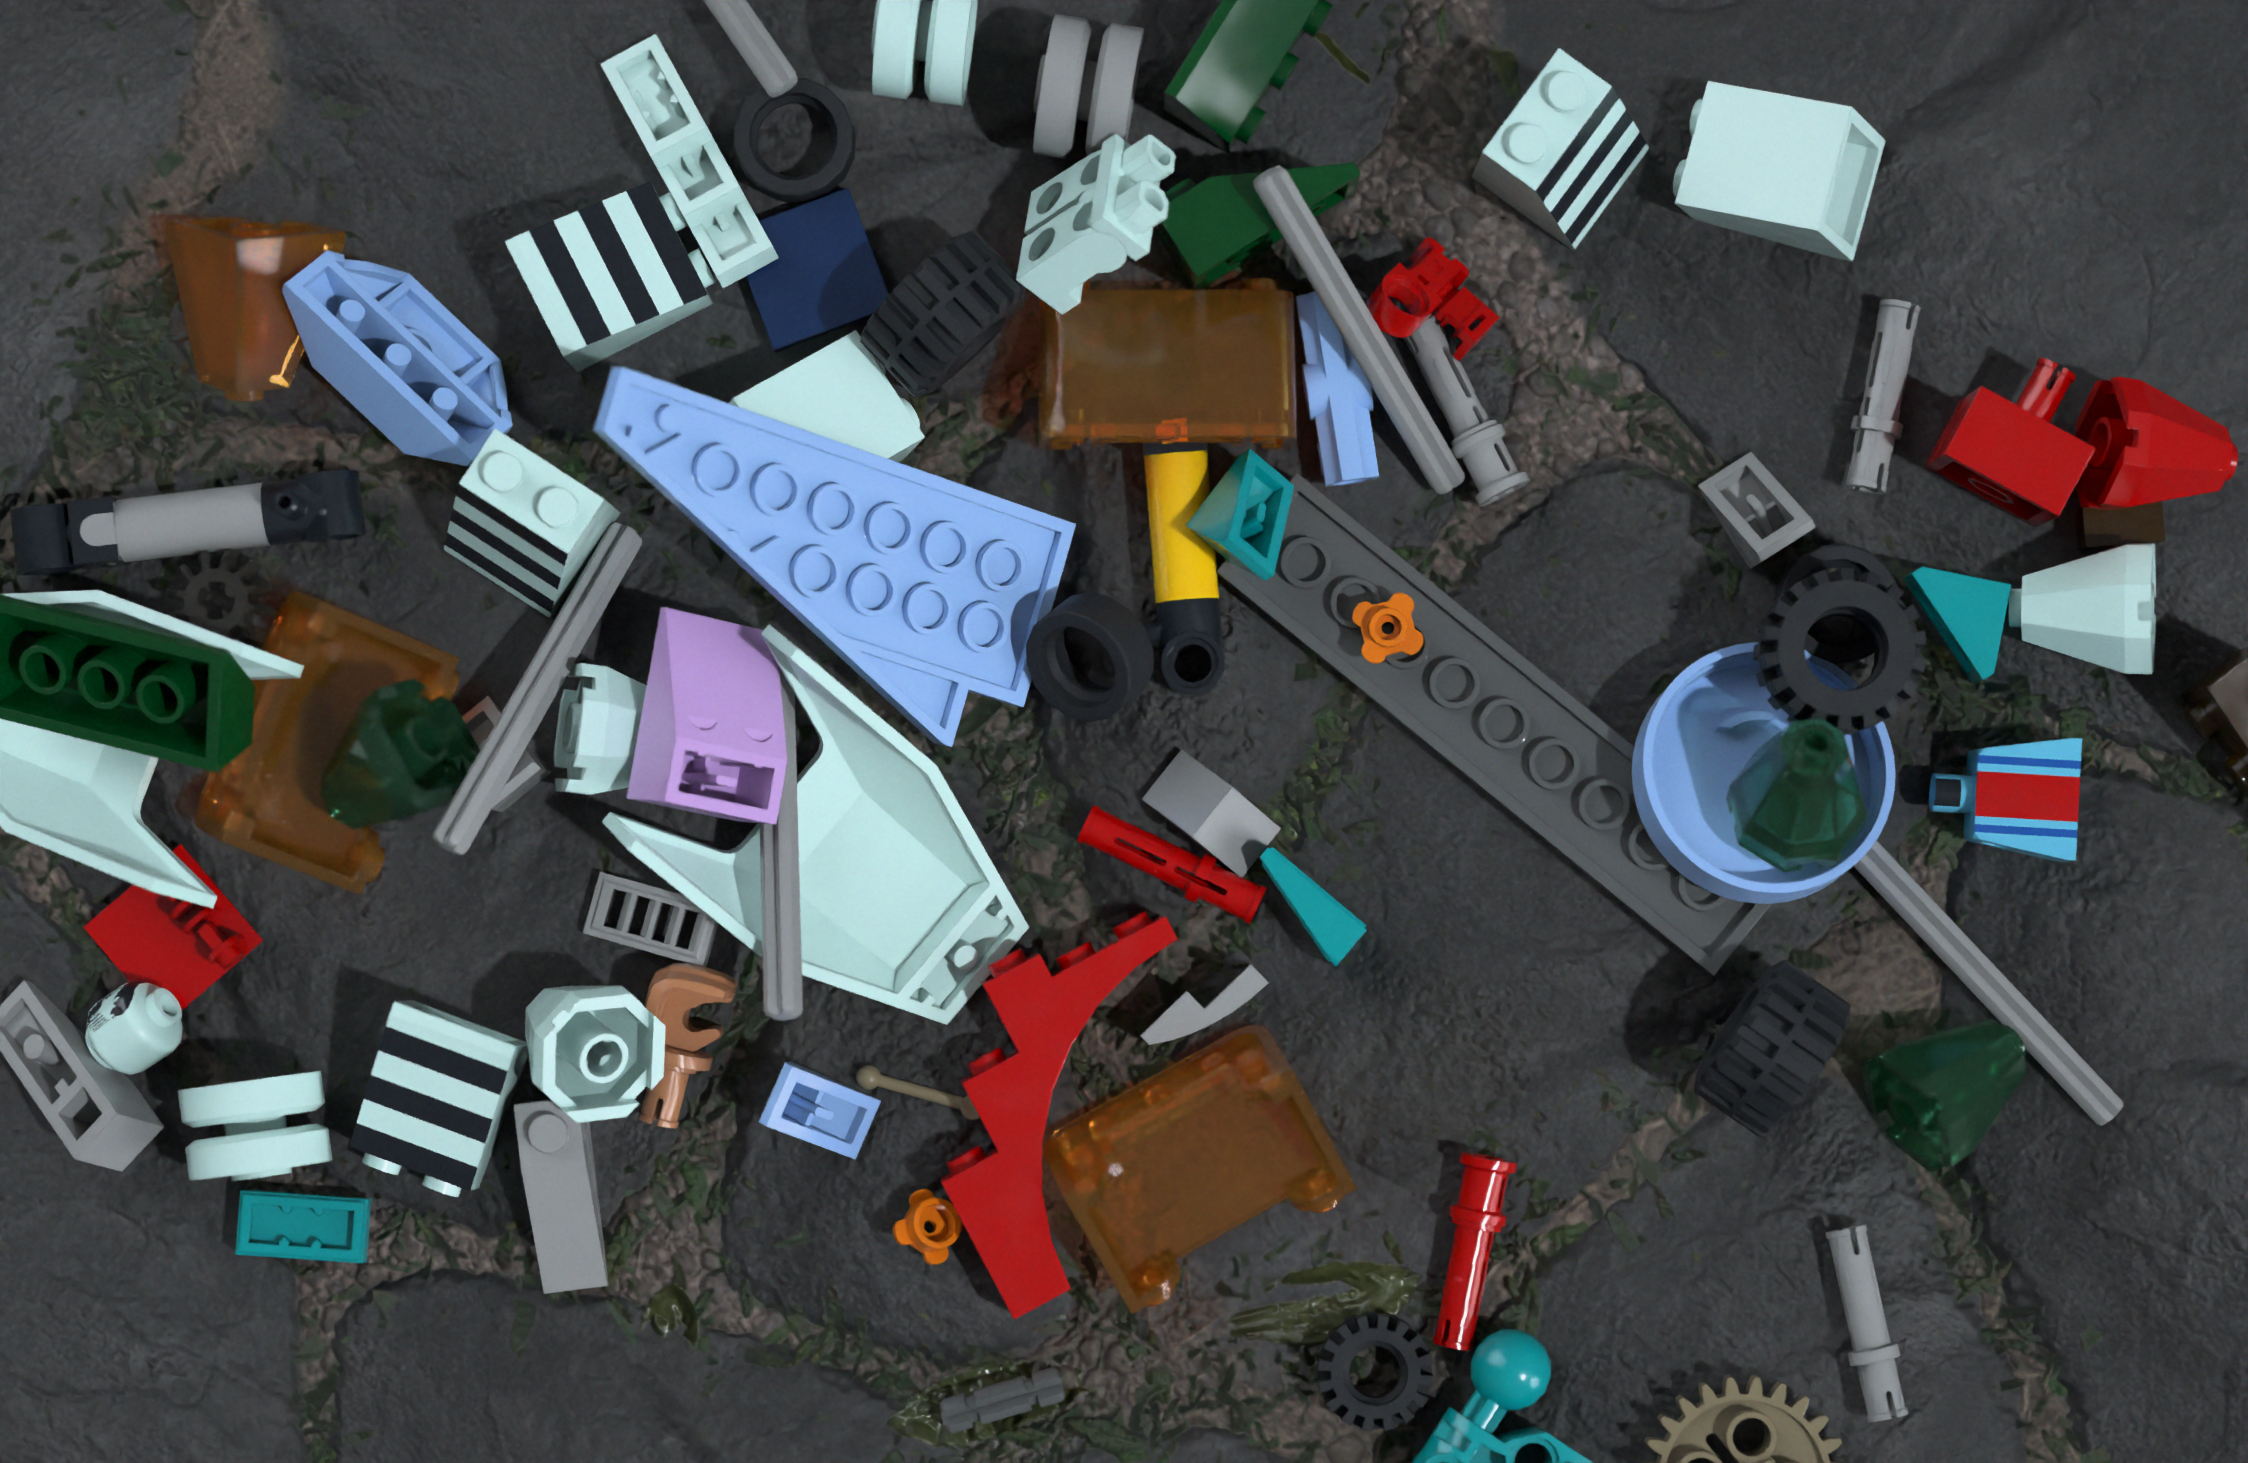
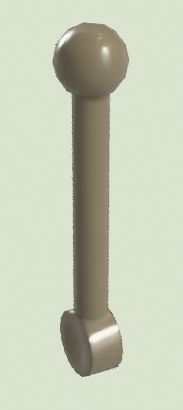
M864 1065L856 1073L857 1084L865 1090H872L878 1086L959 1109L966 1118L971 1120L980 1118L968 1095L960 1097L882 1075L878 1068L873 1065Z

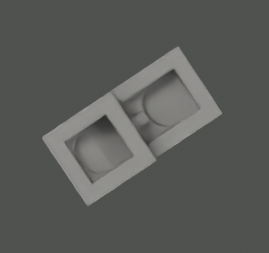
M1249 964L1205 1008L1185 991L1141 1034V1037L1149 1045L1192 1034L1212 1025L1238 1009L1269 982Z

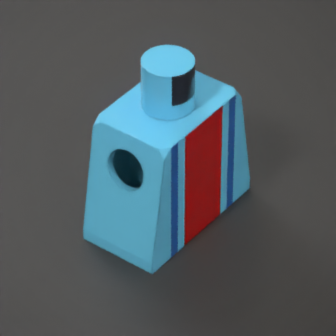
M2082 738L1970 750L1967 756L1966 775L1932 774L1929 789L1930 811L1964 813L1963 835L1966 841L2051 861H2076Z

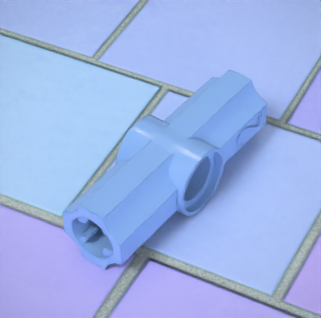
M1314 291L1296 296V307L1305 357V364H1301L1304 394L1309 420L1315 421L1318 440L1317 449L1319 451L1321 475L1324 478L1325 487L1378 479L1379 471L1369 411H1373L1371 385L1317 293Z

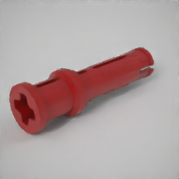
M1461 1152L1459 1162L1464 1165V1172L1458 1203L1450 1205L1449 1216H1452L1451 1223L1456 1224L1439 1318L1432 1343L1440 1346L1446 1344L1445 1347L1457 1350L1473 1351L1477 1318L1494 1232H1501V1228L1506 1224L1507 1216L1501 1211L1508 1175L1516 1172L1517 1163L1489 1155Z

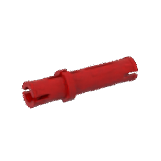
M1096 805L1092 807L1077 839V842L1081 844L1085 843L1137 870L1143 871L1186 892L1184 899L1196 904L1198 899H1201L1243 919L1247 924L1251 923L1267 889L1216 865L1217 858L1205 853L1204 857L1201 858L1157 837L1149 831H1145L1101 810ZM1118 838H1120V839H1122V840H1124V841H1126V842H1128V843H1130V844H1132V845H1134V846H1136V847H1138V848H1141V849H1143V850H1145V851H1147V852H1149V853H1151V854H1153V855H1155V856H1157V857H1159V858L1165 860L1166 862H1164V861H1162V860H1159V859H1157V858H1155V857H1153V856H1151V855H1149V854H1147V853H1145V852H1143V851H1141V850H1139V849H1137V848H1135V847H1133V846H1130V845H1128V844H1126V843H1124V842L1118 840ZM1178 867H1180V868H1182V869H1184V870H1186V871H1188V872L1194 874L1195 876H1193V875H1191V874H1188V873H1186V872L1180 870ZM1207 881L1224 888L1226 891L1207 883Z

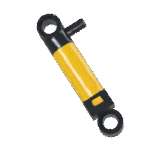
M1166 344L1155 347L1145 355L1139 366L1138 388L1141 398L1151 408L1150 410H1140L1157 615V623L1142 625L1146 629L1152 648H1159L1161 673L1166 685L1171 691L1182 697L1198 698L1207 695L1217 687L1223 676L1225 664L1215 549L1186 526L1211 493L1204 405L1191 406L1200 393L1202 372L1198 360L1189 350L1179 345ZM1165 364H1174L1182 368L1188 378V384L1185 389L1179 394L1172 396L1163 395L1158 392L1151 381V376L1157 368ZM1190 647L1198 648L1209 657L1211 670L1203 680L1187 682L1181 679L1175 672L1174 660L1183 649Z

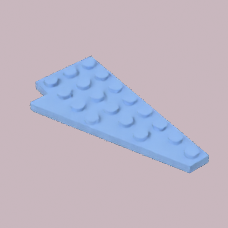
M612 367L594 431L929 740L939 745L953 746L968 691L1012 706L1024 707L1032 680L1027 667L1026 643L1033 626L1052 610L1076 527L1075 523L624 367Z

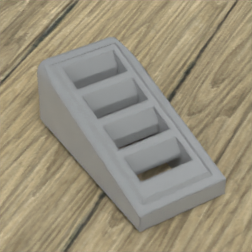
M600 872L583 933L682 962L707 967L719 923L683 894ZM614 889L626 892L616 929L604 926ZM641 896L650 899L641 933L637 935L629 933L638 897ZM666 903L673 905L674 908L665 940L662 942L653 939L662 904ZM686 910L698 912L687 949L677 946Z

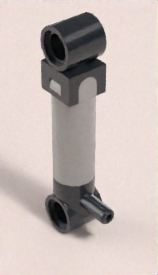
M356 470L324 471L297 476L295 479L124 499L109 496L67 501V504H42L10 510L17 575L21 576L65 573L81 568L92 570L131 565L132 561L295 542L340 541L366 535L359 471Z

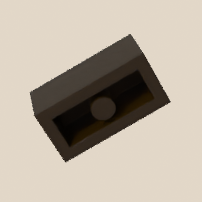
M2162 501L2114 510L2081 508L2075 511L2078 551L2115 548L2128 543H2155L2157 545L2165 541Z

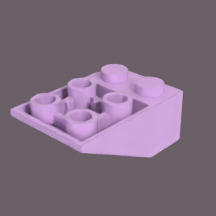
M661 607L626 799L733 821L776 825L788 760L779 665L761 635L764 630Z

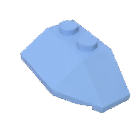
M327 250L284 284L281 291L312 367L404 454L469 466L494 429L503 434H507L513 424L511 413L508 411L507 391L501 360L409 273L367 261L345 259L343 254Z

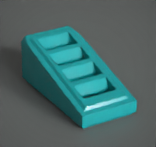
M1267 847L1259 857L1262 861V867L1322 955L1336 967L1367 931L1365 929L1366 925L1274 847H1271V849Z

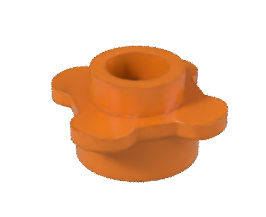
M1395 593L1389 601L1375 605L1364 601L1355 607L1352 613V620L1355 625L1361 628L1364 641L1361 654L1366 661L1379 664L1384 661L1387 655L1399 652L1413 655L1421 649L1423 635L1415 629L1411 615L1414 610V601L1407 594ZM1385 622L1392 623L1394 626L1393 633H1383L1382 625Z
M928 1189L917 1190L909 1197L910 1208L904 1219L894 1224L893 1236L899 1245H910L921 1252L927 1264L938 1265L947 1260L949 1256L947 1247L957 1240L959 1234L964 1229V1224L955 1207L950 1202L941 1198H935L934 1194ZM926 1221L932 1223V1233L925 1230L924 1224Z

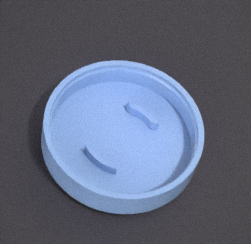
M1751 642L1722 648L1702 657L1682 671L1656 699L1647 712L1636 738L1632 757V786L1636 806L1649 837L1659 852L1677 871L1696 885L1719 896L1740 902L1772 904L1793 901L1822 890L1853 867L1871 849L1887 821L1892 806L1895 790V762L1891 740L1883 721L1868 729L1839 736V733H1829L1827 735L1811 733V727L1806 725L1797 727L1788 722L1786 719L1789 715L1781 708L1775 711L1767 701L1772 696L1766 685L1759 686L1756 674L1760 672L1759 660H1753L1754 646L1759 642ZM1804 650L1810 670L1822 683L1838 690H1849L1859 686L1847 673L1833 663L1813 656Z

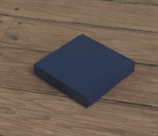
M849 188L759 221L779 258L746 277L775 353L870 318L889 295Z

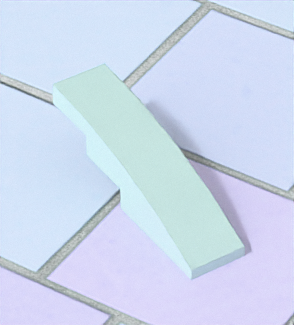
M654 34L601 63L605 74L722 288L778 259L779 257L657 35Z

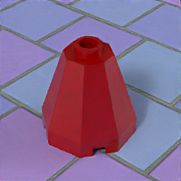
M2116 376L2110 378L2111 381H2095L2076 421L2075 437L2079 439L2087 438V443L2096 448L2075 486L2082 508L2114 510L2221 490L2225 481H2229L2233 477L2238 463V450L2236 445L2232 443L2227 427L2142 380Z

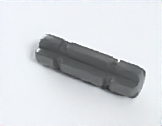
M1050 1367L1033 1372L1031 1374L1032 1378L1027 1380L1020 1376L973 1390V1395L965 1397V1394L961 1393L944 1398L940 1402L939 1407L943 1424L947 1432L956 1433L973 1428V1422L981 1420L983 1425L1031 1411V1405L1037 1403L1041 1407L1059 1403L1065 1398V1389L1060 1372L1057 1368Z

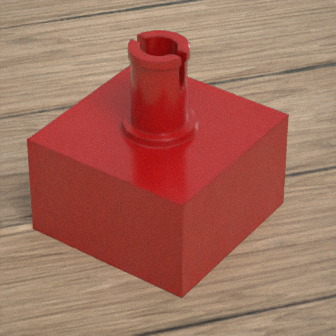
M2039 358L2036 368L2016 404L1980 386L1959 401L1924 467L2033 527L2040 526L2058 517L2096 449L2050 423L2076 376L2070 370L2063 367L2061 372H2056L2047 389L2046 386L2058 364L2045 358Z

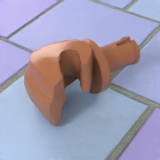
M673 963L656 971L650 982L644 1007L665 1025L664 1077L652 1090L648 1087L646 1088L642 1108L638 1114L639 1120L652 1124L653 1120L657 1121L663 1100L657 1126L678 1128V1118L689 1074H696L697 1071H710L713 1057L699 1049L721 1038L724 1032L722 1025L696 1028L689 1020V1012L692 1008L704 1003H730L735 996L738 986L736 979L726 973L689 963Z

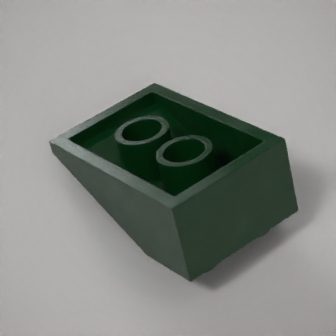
M1354 162L1285 169L1314 218H1317L1353 195L1361 174ZM1263 172L1209 177L1198 185H1195L1193 180L1188 178L1165 192V196L1169 201L1167 219L1154 226V231L1194 294H1197L1284 238L1253 187V181Z

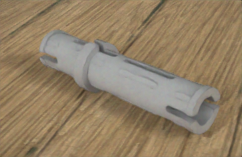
M1881 299L1879 302L1877 326L1867 369L1863 400L1859 416L1853 417L1850 429L1852 432H1855L1851 464L1849 465L1848 476L1845 482V487L1848 489L1869 494L1886 493L1888 470L1895 440H1899L1902 436L1903 425L1898 422L1901 411L1900 406L1907 379L1914 332L1921 308L1916 304L1911 305V302L1896 299Z
M1866 1224L1845 1227L1842 1230L1828 1231L1825 1234L1826 1239L1829 1240L1853 1348L1852 1352L1847 1353L1850 1366H1857L1867 1411V1422H1878L1892 1419L1891 1416L1897 1418L1908 1414V1409L1905 1407L1895 1358L1900 1356L1898 1343H1891L1867 1238L1866 1231L1868 1230Z

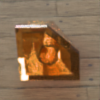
M232 216L166 220L165 233L199 382L225 390V398L235 401L262 400L264 398V390L289 388L305 348L281 290L287 281L327 250L342 254L345 246V231L308 221L282 220L280 226L268 222H245V217Z

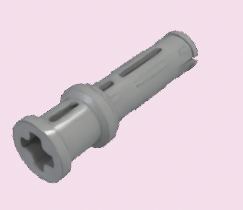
M1433 315L1411 336L1403 339L1420 367V371L1455 438L1451 441V451L1456 459L1464 461L1479 491L1475 499L1479 507L1485 506L1519 490L1528 484L1530 479L1526 472L1518 471L1502 440L1506 431L1502 424H1498L1496 420L1489 419L1461 362L1452 356L1454 350L1444 329L1440 326V321Z

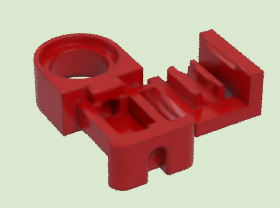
M1427 237L1409 258L1414 263L1407 269L1399 262L1374 289L1366 301V306L1382 331L1400 338L1411 336L1434 312L1436 314L1434 317L1439 321L1444 318L1440 326L1443 328L1445 325L1451 324L1455 328L1453 337H1458L1462 340L1455 347L1456 351L1452 355L1460 361L1484 338L1500 317L1466 287L1458 290L1469 275L1467 267L1457 258L1450 261L1442 254L1445 248L1435 239ZM1388 296L1402 303L1410 314L1395 306ZM1478 319L1481 323L1471 331L1468 327Z

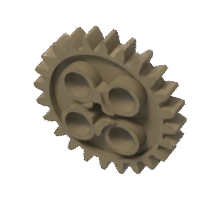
M1724 1375L1722 1394L1715 1395L1713 1390L1702 1381L1698 1383L1701 1402L1693 1405L1681 1395L1675 1397L1682 1415L1677 1420L1664 1414L1657 1416V1419L1668 1433L1664 1439L1657 1437L1645 1438L1644 1442L1657 1452L1658 1456L1656 1461L1640 1462L1688 1463L1695 1458H1706L1711 1460L1712 1463H1723L1706 1443L1707 1435L1713 1433L1724 1444L1736 1463H1845L1839 1460H1829L1828 1456L1829 1453L1836 1450L1842 1444L1841 1439L1837 1436L1820 1437L1818 1435L1828 1422V1417L1821 1412L1805 1419L1803 1416L1808 1408L1810 1399L1803 1394L1794 1398L1788 1405L1785 1404L1786 1385L1782 1382L1777 1381L1769 1393L1764 1395L1761 1379L1757 1375L1750 1376L1745 1392L1739 1391L1732 1376ZM1746 1418L1759 1419L1764 1426L1765 1435L1763 1441L1758 1448L1752 1451L1738 1450L1733 1443L1735 1427Z

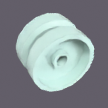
M877 0L871 53L874 54L872 94L874 96L907 99L915 87L919 61L925 62L924 88L931 103L963 107L973 52L978 0Z
M321 1071L178 1090L182 1123L192 1128L224 1124L225 1136L194 1140L185 1148L189 1180L231 1176L232 1181L292 1173L291 1167L332 1161L329 1129L318 1123L287 1127L285 1116L316 1111L325 1103Z

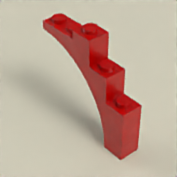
M1143 911L1112 928L1118 939L1094 950L1091 942L1087 941L1057 957L1056 960L1061 969L1050 974L1039 953L1026 958L1021 948L987 966L992 977L981 982V985L1016 1051L1005 1056L1000 1046L981 1055L967 1064L971 1075L960 1081L996 1148L984 1154L981 1146L977 1145L946 1162L951 1173L941 1177L940 1181L1014 1320L1071 1289L1051 1240L1042 1193V1141L1053 1089L1072 1044L1100 1002L1135 967L1178 939L1166 916L1161 915L1151 921L1147 911Z

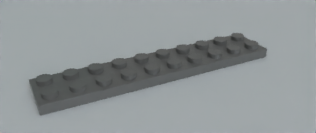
M1296 473L1290 481L1294 485V490L1274 576L1264 581L1230 563L1227 559L1216 571L1217 575L1709 975L1714 976L1772 904L1740 902L1719 896L1696 885L1677 871L1656 848L1641 821L1632 786L1634 746ZM1395 593L1407 594L1414 601V610L1411 615L1415 629L1423 635L1421 649L1413 655H1407L1403 652L1387 655L1384 661L1379 664L1366 661L1361 654V648L1364 644L1361 628L1355 625L1352 620V613L1355 607L1364 601L1373 605L1389 601ZM1385 622L1381 627L1382 632L1385 634L1393 633V624Z

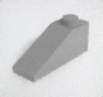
M23 980L0 1005V1051L73 1158L122 1172L164 1128L137 1087L124 1073L105 1068L99 1064L87 1047L85 1034L32 982Z
M551 1099L515 1104L514 1113L521 1172L544 1294L608 1286L590 1121L576 1123Z

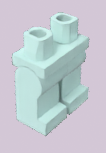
M1114 134L1102 142L1101 150L1091 153L1033 190L1030 196L1024 233L1028 236L1023 238L1016 281L1063 315L1080 303L1083 283L1097 273H1107L1119 269L1125 263L1127 255L1137 261L1148 254L1153 227L1167 219L1169 201L1164 191L1159 188L1162 179L1174 172L1176 159L1174 152L1153 135H1147L1131 146L1120 136Z

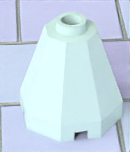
M2128 543L2022 576V589L2010 590L2009 626L2021 627L2022 641L2124 674H2152L2154 672L2156 614H2154V597H2156L2155 543Z
M585 663L574 664L568 677L579 678L580 681L577 691L568 689L563 691L554 748V767L567 768L568 779L555 778L556 791L591 795L628 788L647 685L607 666Z
M562 986L544 988L526 1007L525 1037L532 1082L576 1123L627 1117L639 1104L635 1100L639 1093L645 1087L652 1090L664 1077L665 1025L624 987Z

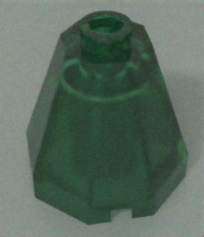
M415 679L380 687L365 698L322 774L319 794L327 812L335 820L354 830L449 805L480 752L455 704L442 696L433 702L420 693L428 687Z
M1821 718L1793 721L1759 747L1730 784L1726 797L1729 812L1733 811L1736 822L1734 831L1738 845L1782 872L1798 871L1802 869L1803 864L1820 862L1818 868L1836 866L1864 828L1868 816L1844 733Z
M1988 1019L1888 1047L1861 1063L1866 1101L1876 1116L1885 1109L1887 1110L1895 1124L1886 1129V1132L1900 1150L1930 1173L1941 1169L1943 1166L1945 1168L1951 1167L1973 1152L2026 1074L2024 1060L2026 1049L2024 1043L2011 1027L1999 1025L1994 1020Z

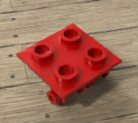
M180 844L172 852L218 896L214 908L152 892L133 884L83 928L128 981L142 979L154 983L159 988L170 991L178 1000L181 1010H184L264 940L185 847Z

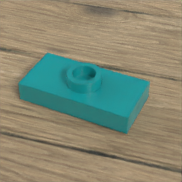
M240 1190L235 1255L366 1263L372 1198Z

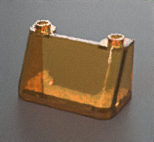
M1270 278L1243 280V289L1090 290V281L1086 280L1083 283L1080 303L1063 315L1039 298L1040 450H1072V445L1084 444V438H1090L1091 446H1104V443H1231V446H1244L1245 437H1251V443L1262 444V449H1294L1297 440L1294 293L1281 290V280Z
M293 591L280 606L262 650L303 665L304 669L301 677L251 680L255 685L253 744L219 772H210L197 805L195 824L199 829L221 842L361 895L366 882L371 883L378 876L385 857V849L379 846V834L376 830L372 829L374 821L420 711L429 713L438 704L445 706L452 698L459 679V673L455 670L459 657L306 594Z
M1263 1025L1246 1026L1224 1036L1064 1125L1047 1140L1044 1146V1156L1065 1200L1131 1314L1146 1306L1150 1307L1161 1304L1171 1297L1181 1277V1268L1177 1259L1279 1202L1289 1198L1297 1210L1320 1213L1333 1208L1342 1200L1343 1196L1357 1189L1290 1064L1269 1029Z

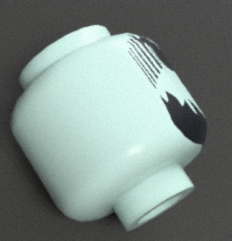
M142 979L126 982L97 1001L88 1012L85 1034L87 1047L95 1060L105 1068L128 1075L143 1072L172 1053L180 1044L183 1030L181 1006L170 991L159 988L154 983Z

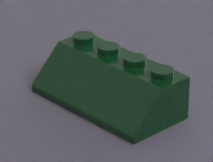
M1222 0L1166 89L1164 114L1228 154L1237 139L1247 145L1267 113L1258 107L1271 86L1279 91L1283 89L1300 61V58L1292 54V51L1304 32L1313 38L1317 35L1334 5L1326 0Z
M0 594V719L215 773L219 772L253 744L255 685L227 649Z

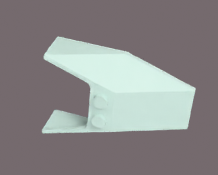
M100 590L1 594L227 649L251 680L300 678L304 666ZM0 719V827L5 832L152 892L209 908H214L218 897L141 819V805L159 758Z
M769 624L761 635L815 728L820 740L817 753L797 776L802 975L948 1025L980 987L981 982L985 981L991 974L987 966L1006 956L1028 930L1029 926L937 765ZM612 812L604 818L602 823L627 850L763 958L760 823L756 824L737 847L730 850H720Z

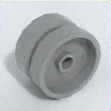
M1055 14L1047 52L1042 54L1036 84L1033 113H1037L1033 154L1066 159L1073 151L1079 121L1088 122L1085 145L1087 156L1101 150L1102 142L1114 134H1117L1126 142L1128 141L1140 67L1144 28L1112 23L1104 31L1097 62L1089 60L1092 29L1088 20Z

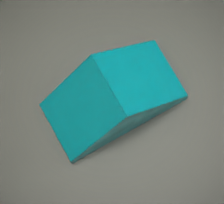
M1249 448L1239 455L1186 526L1230 563L1266 581L1274 576L1294 485Z
M1923 566L1903 577L1902 580L1971 683L1983 681L1994 674L2011 584Z

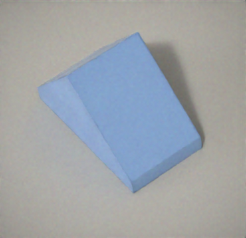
M793 1061L784 1063L759 1123L856 1159L881 1101Z

